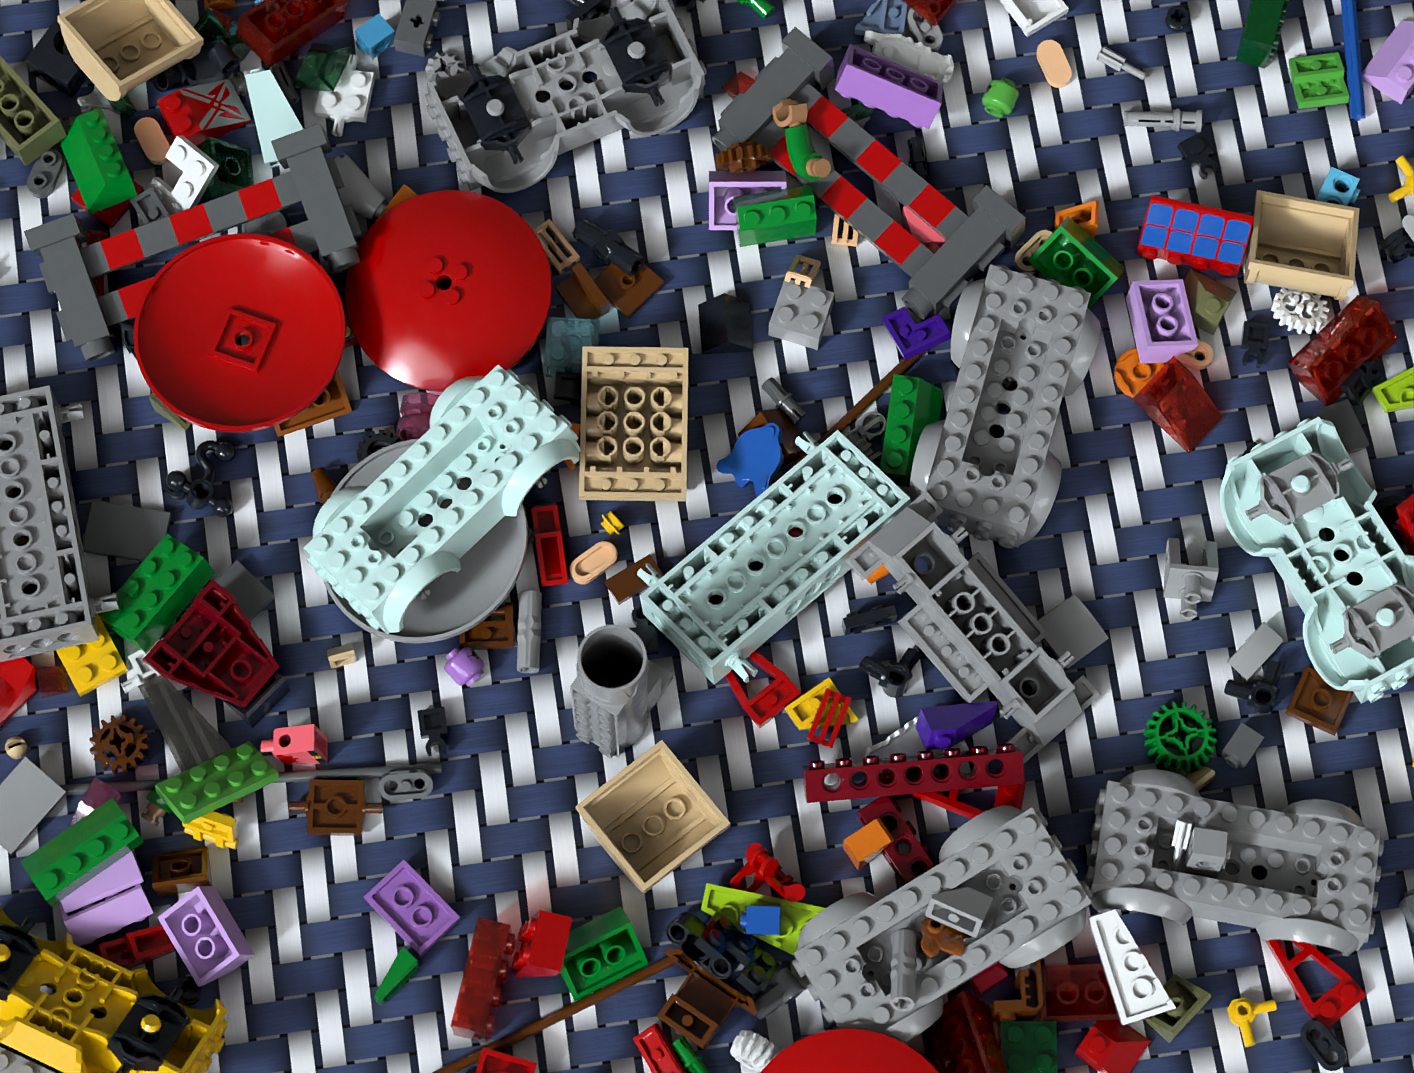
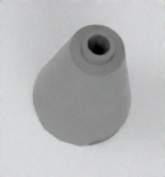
M344 152L341 153V158L337 156L335 161L345 186L338 189L344 207L352 205L354 213L371 220L375 217L378 218L387 207L385 205L386 198L352 159Z

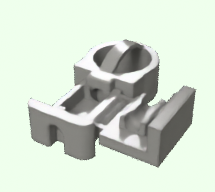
M868 412L856 421V428L844 436L871 462L875 463L881 459L882 454L880 451L874 453L870 448L872 446L871 443L884 435L886 420L878 412ZM873 419V420H871L870 422H868V423L863 427L864 423H865L867 420ZM881 422L883 428L880 432H867L873 425Z

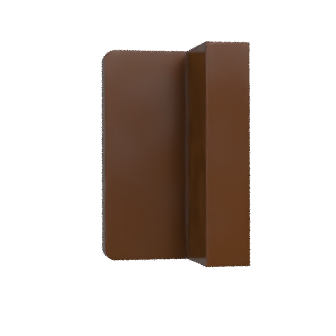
M579 262L571 267L572 276L556 285V290L578 321L585 323L582 326L586 327L610 312L609 301Z

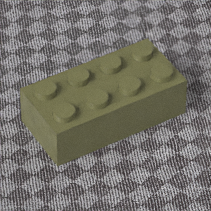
M0 56V138L27 166L67 135L60 120Z

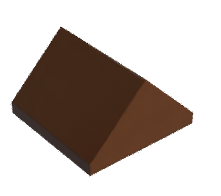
M781 408L760 411L738 433V437H740V435L750 429L761 428L768 423L778 424L782 429V444L780 445L784 455L781 468L805 453L795 444L796 438L798 436L802 438V436Z
M208 846L153 855L152 886L158 897L191 892L198 886H213Z

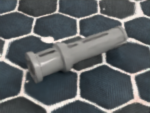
M1180 109L1173 110V112L1125 110L1124 127H1170L1176 132H1179L1180 129H1193L1196 132H1201L1202 110L1198 109L1196 112H1185Z

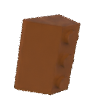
M337 369L329 385L311 405L296 416L274 426L277 437L352 412L339 370Z

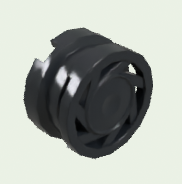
M1404 227L1386 237L1380 243L1379 248L1381 251L1386 252L1388 255L1387 260L1390 264H1396L1414 252V241Z

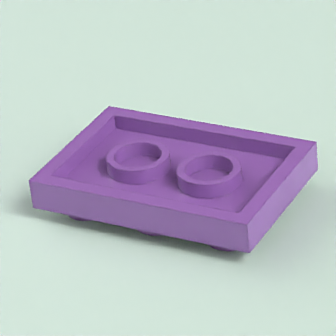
M405 860L401 861L364 896V899L420 957L461 920L460 916Z

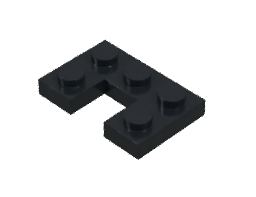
M718 911L711 916L694 942V945L714 962L722 955L724 950L740 962L744 968L736 981L756 998L764 992L780 965L771 954L762 950L754 943L750 936L741 932L733 925L729 918L723 916Z

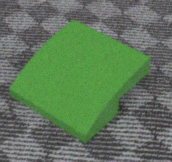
M1339 52L1289 58L1290 75L1299 109L1349 102L1350 96L1343 78L1345 70Z

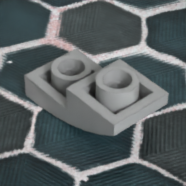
M1263 622L1227 662L1248 680L1284 639Z

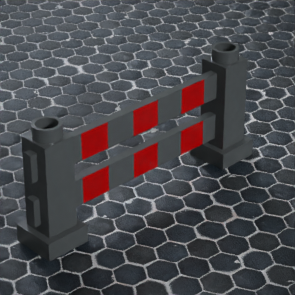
M794 27L781 41L783 54L779 58L775 56L755 77L756 82L744 94L741 92L720 113L721 118L718 120L720 130L712 137V141L721 151H727L731 144L738 142L754 141L756 145H768L772 161L802 186L809 185L816 198L911 277L909 280V291L901 299L914 315L924 320L931 312L935 315L939 314L945 306L950 309L960 298L964 287L969 283L970 279L980 269L984 272L1004 251L1005 246L1003 244L1012 249L1025 236V216L986 185L972 200L973 213L968 217L813 88L815 86L822 92L835 78L833 58L799 29ZM789 98L797 100L799 103H807L806 124L944 238L946 242L934 254L833 168H831L828 176L822 177L817 181H808L795 172L789 158L785 128L779 127L773 118V107L779 104L782 99Z
M320 123L271 141L277 160L284 169L290 168V172L94 244L82 246V243L90 240L83 221L74 213L24 231L30 250L44 260V262L39 263V267L48 292L50 294L56 293L61 311L56 312L66 342L73 341L74 346L82 351L85 362L96 361L115 353L111 340L116 338L112 327L136 318L141 298L154 277L100 296L94 278L299 203L303 204L308 220L266 236L288 242L308 255L320 251L322 258L328 262L331 272L342 271L359 264L361 261L357 250L360 248L356 237L361 236L362 232L352 205L344 207L338 189L345 186L335 158L333 156L326 158L325 154L331 153L333 150L327 134Z

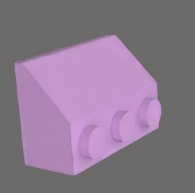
M1401 20L1362 72V79L1400 104L1404 102L1414 88V21Z
M709 171V230H737L733 197L787 189L786 171H754L731 174L730 171Z
M1183 279L1133 281L1126 296V302L1140 364L1166 363L1197 348L1198 342Z
M134 850L62 899L61 904L65 913L144 882Z
M142 883L69 913H65L61 901L58 902L63 921L72 935L74 944L78 947L91 944L97 938L109 933H116L122 927L133 922H140L153 914L150 901Z
M214 886L196 887L157 917L198 987L234 971L255 955Z

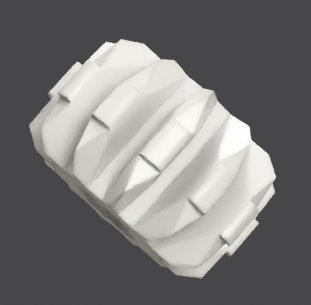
M741 1030L733 1041L730 1053L743 1066L761 1073L765 1066L779 1053V1050L767 1038L751 1030Z

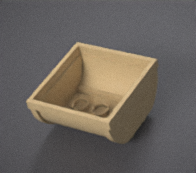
M85 0L57 16L65 44L73 60L99 91L111 101L123 98L131 89L182 60L195 57L199 54L203 45V38L170 0Z
M1257 190L1253 212L1255 217L1247 245L1244 283L1271 285L1332 296L1335 300L1344 301L1349 288H1352L1354 283L1359 208Z
M662 740L575 806L597 841L626 877L643 893L649 891L655 884L715 837L726 831L731 824Z

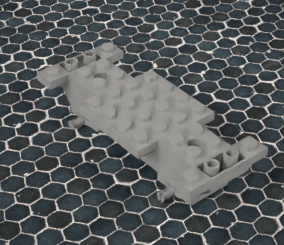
M924 491L845 561L862 581L882 564L897 580L893 588L897 589L900 587L896 592L902 594L905 590L917 604L898 623L967 704L971 703L985 689H990L1004 706L999 710L1001 715L1004 714L1003 717L1005 719L1012 715L1022 727L1006 743H1013L1015 747L1021 749L1024 764L1076 719L1100 694L1084 675L1078 677L1073 683L1068 680L1063 669L1074 660L1073 655L1069 656L1071 655L1069 651H1066L1060 658L1054 660L1040 646L1036 647V644L1048 634L979 552L974 554L968 561L964 558L957 544L969 534L967 531L963 532L965 529L962 526L949 536L942 532L935 522L930 523L943 510L931 495ZM918 559L926 562V572H922L917 568L916 562ZM1023 682L1031 685L1032 693L1030 696L1023 693Z

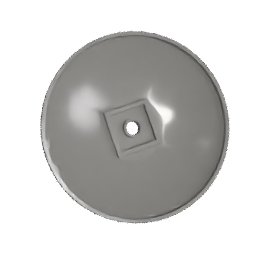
M418 439L398 442L374 452L347 473L330 497L349 486H370ZM468 477L460 479V483L457 485L458 489H468L472 484V480ZM452 499L443 500L440 508L449 507L452 504ZM523 503L521 504L519 515L504 516L459 559L461 570L458 573L456 571L443 573L426 586L430 590L429 596L425 594L426 599H421L419 595L414 598L404 614V628L400 632L387 635L381 628L376 631L365 620L366 617L362 613L359 615L349 605V601L345 597L342 599L332 589V585L328 581L324 582L336 605L350 620L378 637L402 643H429L462 634L484 621L502 604L520 575L528 543V525ZM425 514L423 518L420 517L419 525L422 527L429 526L433 521V516Z

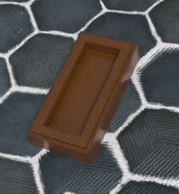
M650 554L605 580V585L618 605L650 587L637 576L640 568L648 573L646 563H650L662 577L664 576Z

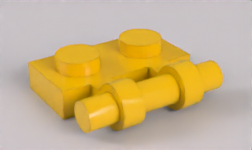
M212 811L186 824L182 822V826L185 827L184 833L193 835V838L203 841L205 839L216 843L217 847L223 849L229 847L236 850L238 847L239 839H236L237 819L232 818L228 814Z

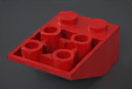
M539 910L534 916L530 917L529 921L525 922L524 926L521 925L517 940L521 942L519 952H515L512 961V968L516 969L514 977L556 976L561 972L572 917Z

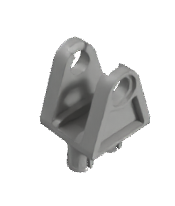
M1168 538L1165 553L1163 598L1181 599L1180 616L1184 619H1194L1197 616V603L1200 601L1211 602L1219 573L1217 543L1205 541L1202 566H1192L1181 563L1179 538Z

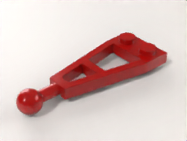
M754 651L746 659L749 658L775 678V681L748 700L732 670L725 678L743 710L761 728L782 712L786 706L801 697V692L784 672Z
M884 769L882 775H879V779H890L893 771ZM933 773V774H935V775H937V776H940V775H943L944 773ZM1024 779L1025 784L997 786L994 808L1010 805L1022 810L1027 780ZM950 790L949 797L935 792L913 794L916 798L969 819H973L984 812L957 801L958 790Z
M1277 940L1266 941L1301 1004L1313 1020L1321 1021L1329 1028L1367 996L1348 973L1310 943L1291 941L1302 951L1289 961ZM1308 956L1339 980L1335 986L1315 1003L1311 1000L1294 971V968Z

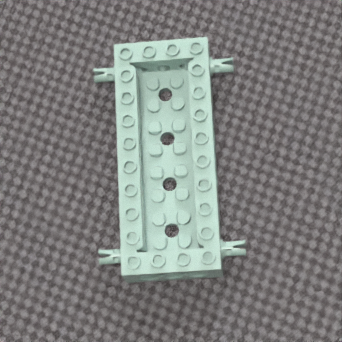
M838 430L821 444L817 443L807 431L803 432L804 440L798 436L795 444L807 456L663 577L650 563L645 564L648 573L641 568L637 572V576L650 586L640 595L643 614L714 685L731 670H734L745 683L749 682L746 672L755 677L758 670L746 658L848 572L851 567L845 560L911 503V498ZM836 494L842 497V501L838 504H832L828 501V498ZM792 528H800L803 531L799 537H791L788 532ZM754 561H759L764 566L758 571H753L749 568V565ZM713 595H720L724 598L718 605H713L709 602V598Z

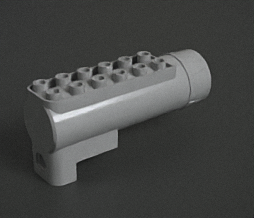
M620 625L598 627L591 631L579 646L576 665L577 677L570 686L574 728L577 731L576 736L587 744L590 742L599 746L598 750L609 758L613 756L619 757L625 748L635 744L644 735L648 726L650 711L673 679L672 673L648 659L642 640L635 632Z

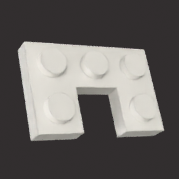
M183 135L176 136L165 156L183 171L175 188H171L159 177H154L147 189L153 188L169 215L197 206L219 168L215 161Z

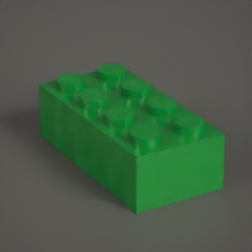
M166 534L116 592L117 603L120 609L98 613V615L109 629L147 654L212 578L215 571L204 557L169 534Z

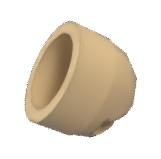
M13 736L7 740L5 751L9 757L21 759L27 754L28 745L22 737ZM19 742L22 743V745H18L9 749V747L14 744H17Z

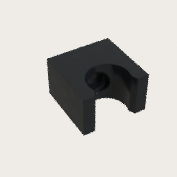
M54 21L25 61L33 76L73 98L88 77L75 63L71 55L59 53L65 45L60 24Z

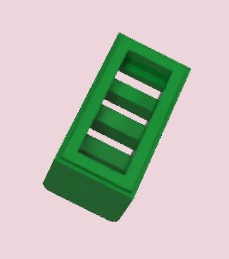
M404 947L399 951L374 996L380 1006H383L420 967L418 960Z

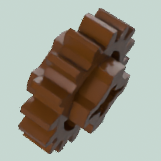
M754 141L731 144L727 151H721V153L715 156L717 169L730 170L731 174L754 172L756 168H760V165H765L766 162H770L772 159L770 147L768 145H756Z
M123 714L120 720H116L115 716L112 715L110 723L101 720L103 727L101 729L94 727L93 729L97 737L89 739L91 744L95 745L90 748V752L92 755H96L94 757L96 764L102 763L101 767L104 771L111 767L113 774H117L119 768H122L126 774L128 773V766L131 765L137 769L136 761L138 759L141 761L146 760L142 751L146 752L150 749L144 743L149 740L147 734H142L145 731L143 725L137 726L135 718L128 722L126 715ZM121 728L128 729V730L132 731L134 734H132V733H127V734H126L125 732L122 731ZM118 736L123 741L120 748L121 753L116 748L118 746ZM106 754H107V756L113 755V756L117 757V761H116V760H111V759L107 758L105 755H106Z

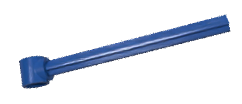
M1340 0L1348 93L1350 96V117L1354 121H1359L1360 119H1365L1366 114L1356 0Z

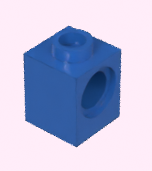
M747 906V912H741V928L746 929V935L779 936L780 907Z

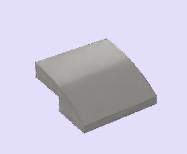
M1072 594L1037 620L1048 633L1042 639V642L1046 647H1050L1057 659L1066 651L1071 653L1069 656L1073 655L1074 660L1064 669H1068L1109 639L1093 615L1075 594Z

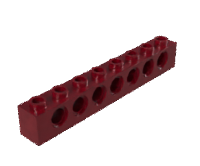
M1013 743L999 744L996 749H988L987 746L971 747V751L961 752L960 748H949L940 754H933V751L925 750L917 752V756H906V753L890 754V758L879 759L877 755L864 756L861 761H852V758H838L836 763L825 764L824 760L809 761L808 765L802 766L804 795L807 803L1025 784L1022 751L1019 747H1015ZM991 760H1001V765L997 770H988V763ZM971 761L974 763V768L971 772L962 773L960 771L961 765L964 762ZM936 765H947V770L943 775L937 776L933 774ZM912 766L919 767L920 772L918 776L914 778L906 776L908 768ZM888 768L893 771L890 779H879V773L883 769ZM857 771L866 773L865 779L860 783L852 781V775ZM834 773L839 776L837 783L834 785L824 783L825 777L828 774Z
M882 796L858 810L857 817L863 826L877 818H880L882 822L892 821L896 825L895 830L889 831L894 841L882 850L881 853L904 886L919 877L912 872L914 866H922L927 872L935 867V865L930 860L932 855L928 847L924 843L920 844L914 836L917 833L909 820L905 822L899 814L902 811L894 798L889 799L888 796ZM900 843H906L910 846L911 851L907 854H902L897 850L896 846ZM997 962L967 982L979 998L1006 981L1009 969L1007 966Z

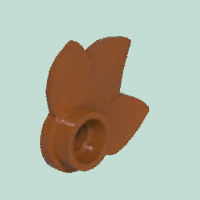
M929 917L924 919L921 925V932L923 934L921 948L930 958L936 956L941 950L953 955L963 956L964 939L972 937Z

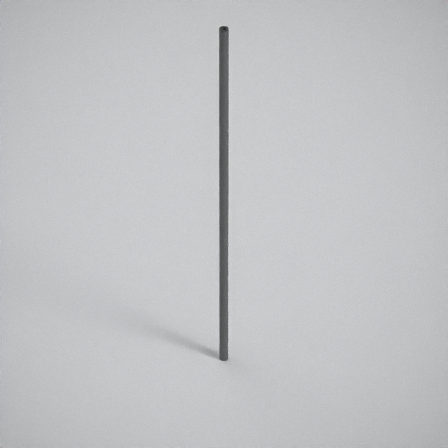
M442 763L278 772L279 780L273 783L310 781V779L382 777L385 773L391 771L416 769L425 770L430 774L442 773ZM166 779L67 784L60 786L68 792L66 795L151 791L156 788L155 784Z

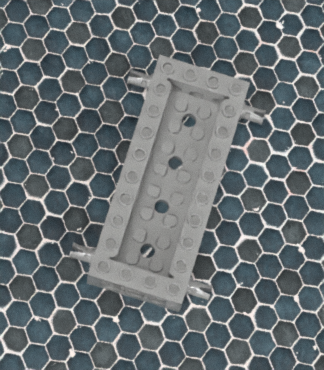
M50 385L0 396V445L4 441L13 442L9 450H0V662L98 641L96 614L120 609L117 603L116 592L92 598L62 432V423L85 419L83 405L78 403L58 408V403ZM12 488L21 489L20 495L16 498H9L7 494ZM20 536L29 537L28 543L24 546H17L15 542ZM36 584L38 588L35 593L31 595L24 594V588L27 585Z

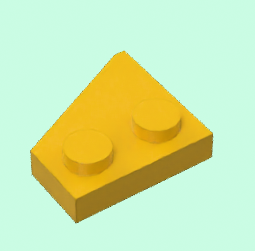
M827 678L784 708L799 731L810 729L826 688L840 693L830 678ZM828 698L817 728L823 727L834 698ZM838 702L829 727L834 726L843 702ZM849 706L841 725L853 724L858 721V718Z

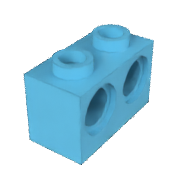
M1331 167L1316 201L1348 206L1349 202L1354 204L1360 192V189L1356 188L1360 179ZM1335 187H1342L1346 192H1339Z

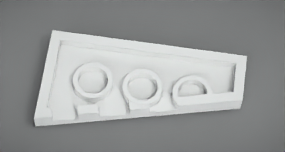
M1112 909L1087 917L1121 1024L1125 1025L1175 1009V1005L1152 971L1143 953L1139 950L1117 911Z

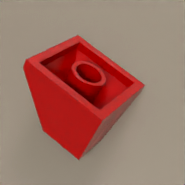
M1105 1009L1074 1055L1099 1073H1130L1151 1041L1129 1025H1122L1119 1018Z

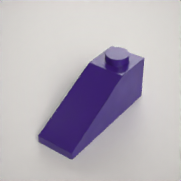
M996 701L921 708L916 723V730L926 750L952 748L992 724L998 704Z

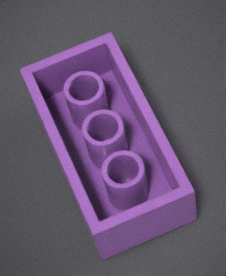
M850 44L838 69L835 90L845 98L853 97L862 101L869 108L884 110L893 118L900 117L908 120L915 127L929 129L942 103L943 83Z

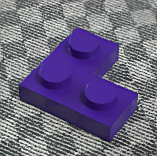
M905 306L882 317L885 328L905 361L951 339L950 331L939 314L915 325Z

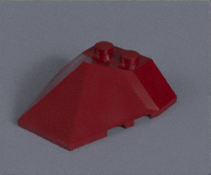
M213 579L199 593L193 605L163 639H160L143 658L144 662L163 677L243 708L250 703L279 668V665L262 639L258 637L252 628L251 622L237 605L238 602L234 596Z

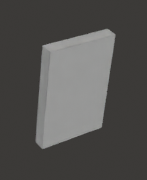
M24 757L0 784V845L12 855L68 793L27 757Z

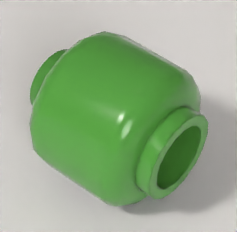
M1007 78L992 80L982 97L985 111L999 118L1003 117V115H1009L1019 98V92L1014 87L1015 83Z

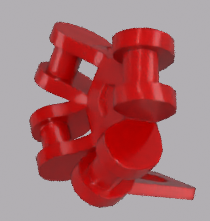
M759 843L749 845L745 854L748 862L729 881V884L734 889L754 893L766 881L780 896L790 902L800 901L806 893L805 888L798 882H792L794 878L790 874L786 875L781 870L782 866L774 856H768V850ZM755 873L753 884L749 888H741V879L746 875Z

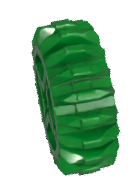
M1174 701L1171 702L1170 710L1167 706L1162 705L1160 712L1154 711L1151 715L1153 719L1147 720L1146 726L1150 729H1145L1143 735L1149 738L1145 740L1144 746L1153 747L1148 751V756L1157 755L1154 761L1155 765L1160 764L1161 761L1165 762L1163 769L1166 771L1170 765L1174 766V773H1179L1181 767H1183L1185 773L1190 772L1191 766L1195 770L1200 769V762L1206 764L1209 761L1207 755H1213L1215 750L1211 746L1217 743V739L1211 737L1216 734V728H1208L1213 720L1211 718L1203 719L1206 714L1205 710L1200 711L1199 714L1196 713V704L1187 709L1185 701H1182L1180 708L1177 707ZM1172 720V731L1166 732L1164 736H1159L1160 726ZM1183 720L1190 722L1195 728L1187 727ZM1177 732L1182 734L1181 737L1185 736L1183 742L1179 741V738H1175ZM1201 738L1200 749L1194 754L1188 755L1189 743ZM1165 747L1175 749L1177 755L1170 753Z

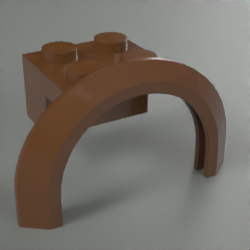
M665 949L663 951L670 959L689 972V975L676 994H671L657 1015L662 1022L706 1051L736 1005L750 1014L758 1016L754 1000L751 997L744 996L690 959L682 950Z

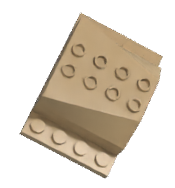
M582 346L579 500L686 501L688 348Z

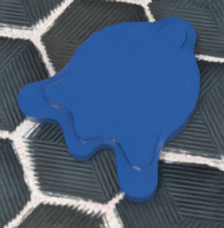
M768 423L761 428L750 429L744 432L735 442L732 452L726 458L718 461V472L732 474L739 487H747L750 482H753L756 497H758L772 485L773 477L783 464L784 455L780 445L782 444L781 427L775 423Z

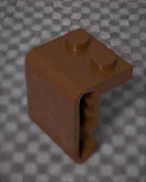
M1040 959L1030 964L1031 981H1026L1029 976L1028 969L1019 970L1014 980L1015 1000L993 1002L989 1010V1022H996L997 1026H999L1000 1021H1032L1036 1018L1043 1006Z

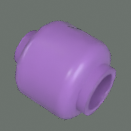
M457 646L445 656L449 661L445 664L444 669L456 684L460 686L464 684L470 686L484 673L482 670L484 662L471 647L467 646L460 650Z

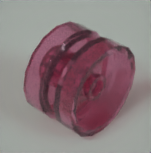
M416 392L403 396L400 407L402 417L399 418L396 435L399 439L403 441L419 439L430 429L429 420L432 408L440 395Z

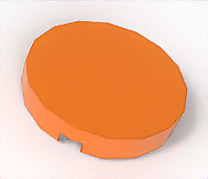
M1137 348L1125 351L1118 358L1114 368V379L1118 388L1125 395L1132 398L1145 399L1154 396L1161 390L1166 379V366L1164 363L1140 364Z

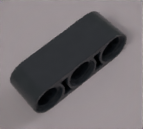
M683 912L678 915L665 929L667 939L678 949L682 950L687 956L718 979L727 978L741 965L726 950L714 962L694 945L706 924L690 912Z

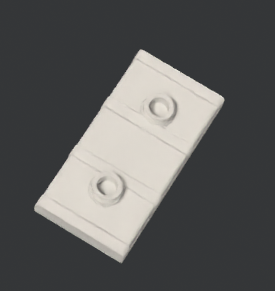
M1000 0L1007 12L1010 13L1023 30L1026 37L1062 17L1069 9L1063 0Z

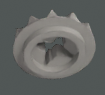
M448 50L445 53L437 52L434 57L429 58L428 64L425 67L426 77L429 82L435 73H438L439 77H448V74L441 71L442 63L447 67H451L450 76L466 71L464 60L458 54H452Z

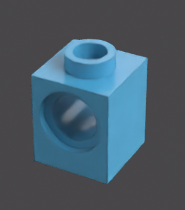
M379 13L355 30L356 46L361 53H367L372 60L394 44L395 31Z

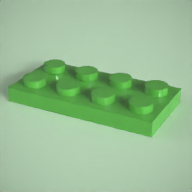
M248 741L155 784L156 793L186 824L279 780V774L256 747Z

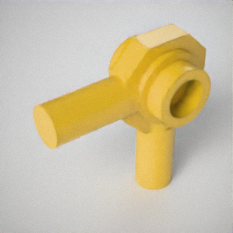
M1404 155L1396 159L1395 162L1406 178L1404 186L1388 194L1392 203L1409 194L1414 196V169Z
M1245 997L1232 1000L1227 1008L1230 1022L1238 1027L1240 1026L1245 1047L1256 1045L1251 1028V1023L1255 1016L1277 1010L1274 999L1253 1004L1252 1001Z

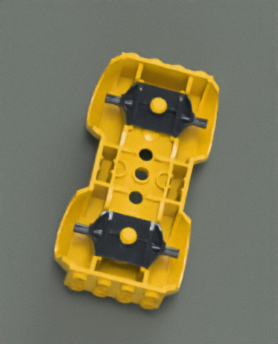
M0 905V1043L64 1073L207 1072L212 1062V1055L214 1053L218 1054L225 1042L222 1036L227 1029L228 1021L225 1020L227 1008H225L223 1001L216 998L214 1007L208 1010L192 1009L179 1004L178 1001L184 994L181 988L178 990V987H173L171 993L166 996L152 983L146 969L127 970L74 945L72 935L66 933L65 938L60 941H50L29 933L35 925L33 919L29 921V917H26L21 925L18 926L7 917ZM41 986H47L55 990L56 993L53 995H49L45 991L42 993L40 988ZM67 997H70L78 1002H70L69 1000H67ZM96 1009L106 1014V1016L102 1019L94 1018V1014L90 1013V1011Z

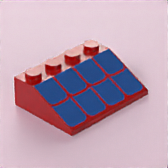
M1151 195L1142 223L1136 254L1150 260L1156 258L1167 260L1168 263L1173 265H1191L1197 270L1210 269L1226 276L1237 275L1255 216Z

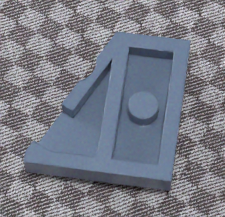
M877 0L867 10L866 16L860 24L858 23L855 26L854 35L864 36L866 31L903 35L908 0Z

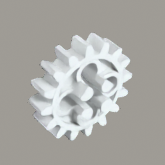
M1281 288L1280 293L1275 295L1271 311H1274V319H1280V326L1288 325V331L1294 328L1297 329L1298 334H1301L1302 330L1311 334L1313 329L1318 332L1321 326L1325 325L1329 309L1326 308L1327 301H1320L1321 294L1314 295L1309 292L1288 289L1287 291Z

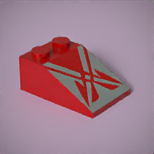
M230 79L179 89L157 100L160 112L174 139L176 136L183 135L196 147L252 122Z

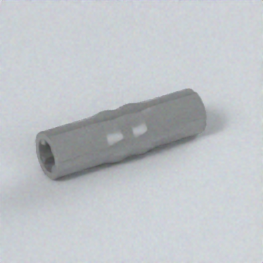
M525 590L519 593L517 671L521 673H537L540 667L542 593L534 590Z
M907 929L898 930L893 934L892 970L890 973L892 1008L898 1011H909L915 1005L917 936L913 931Z

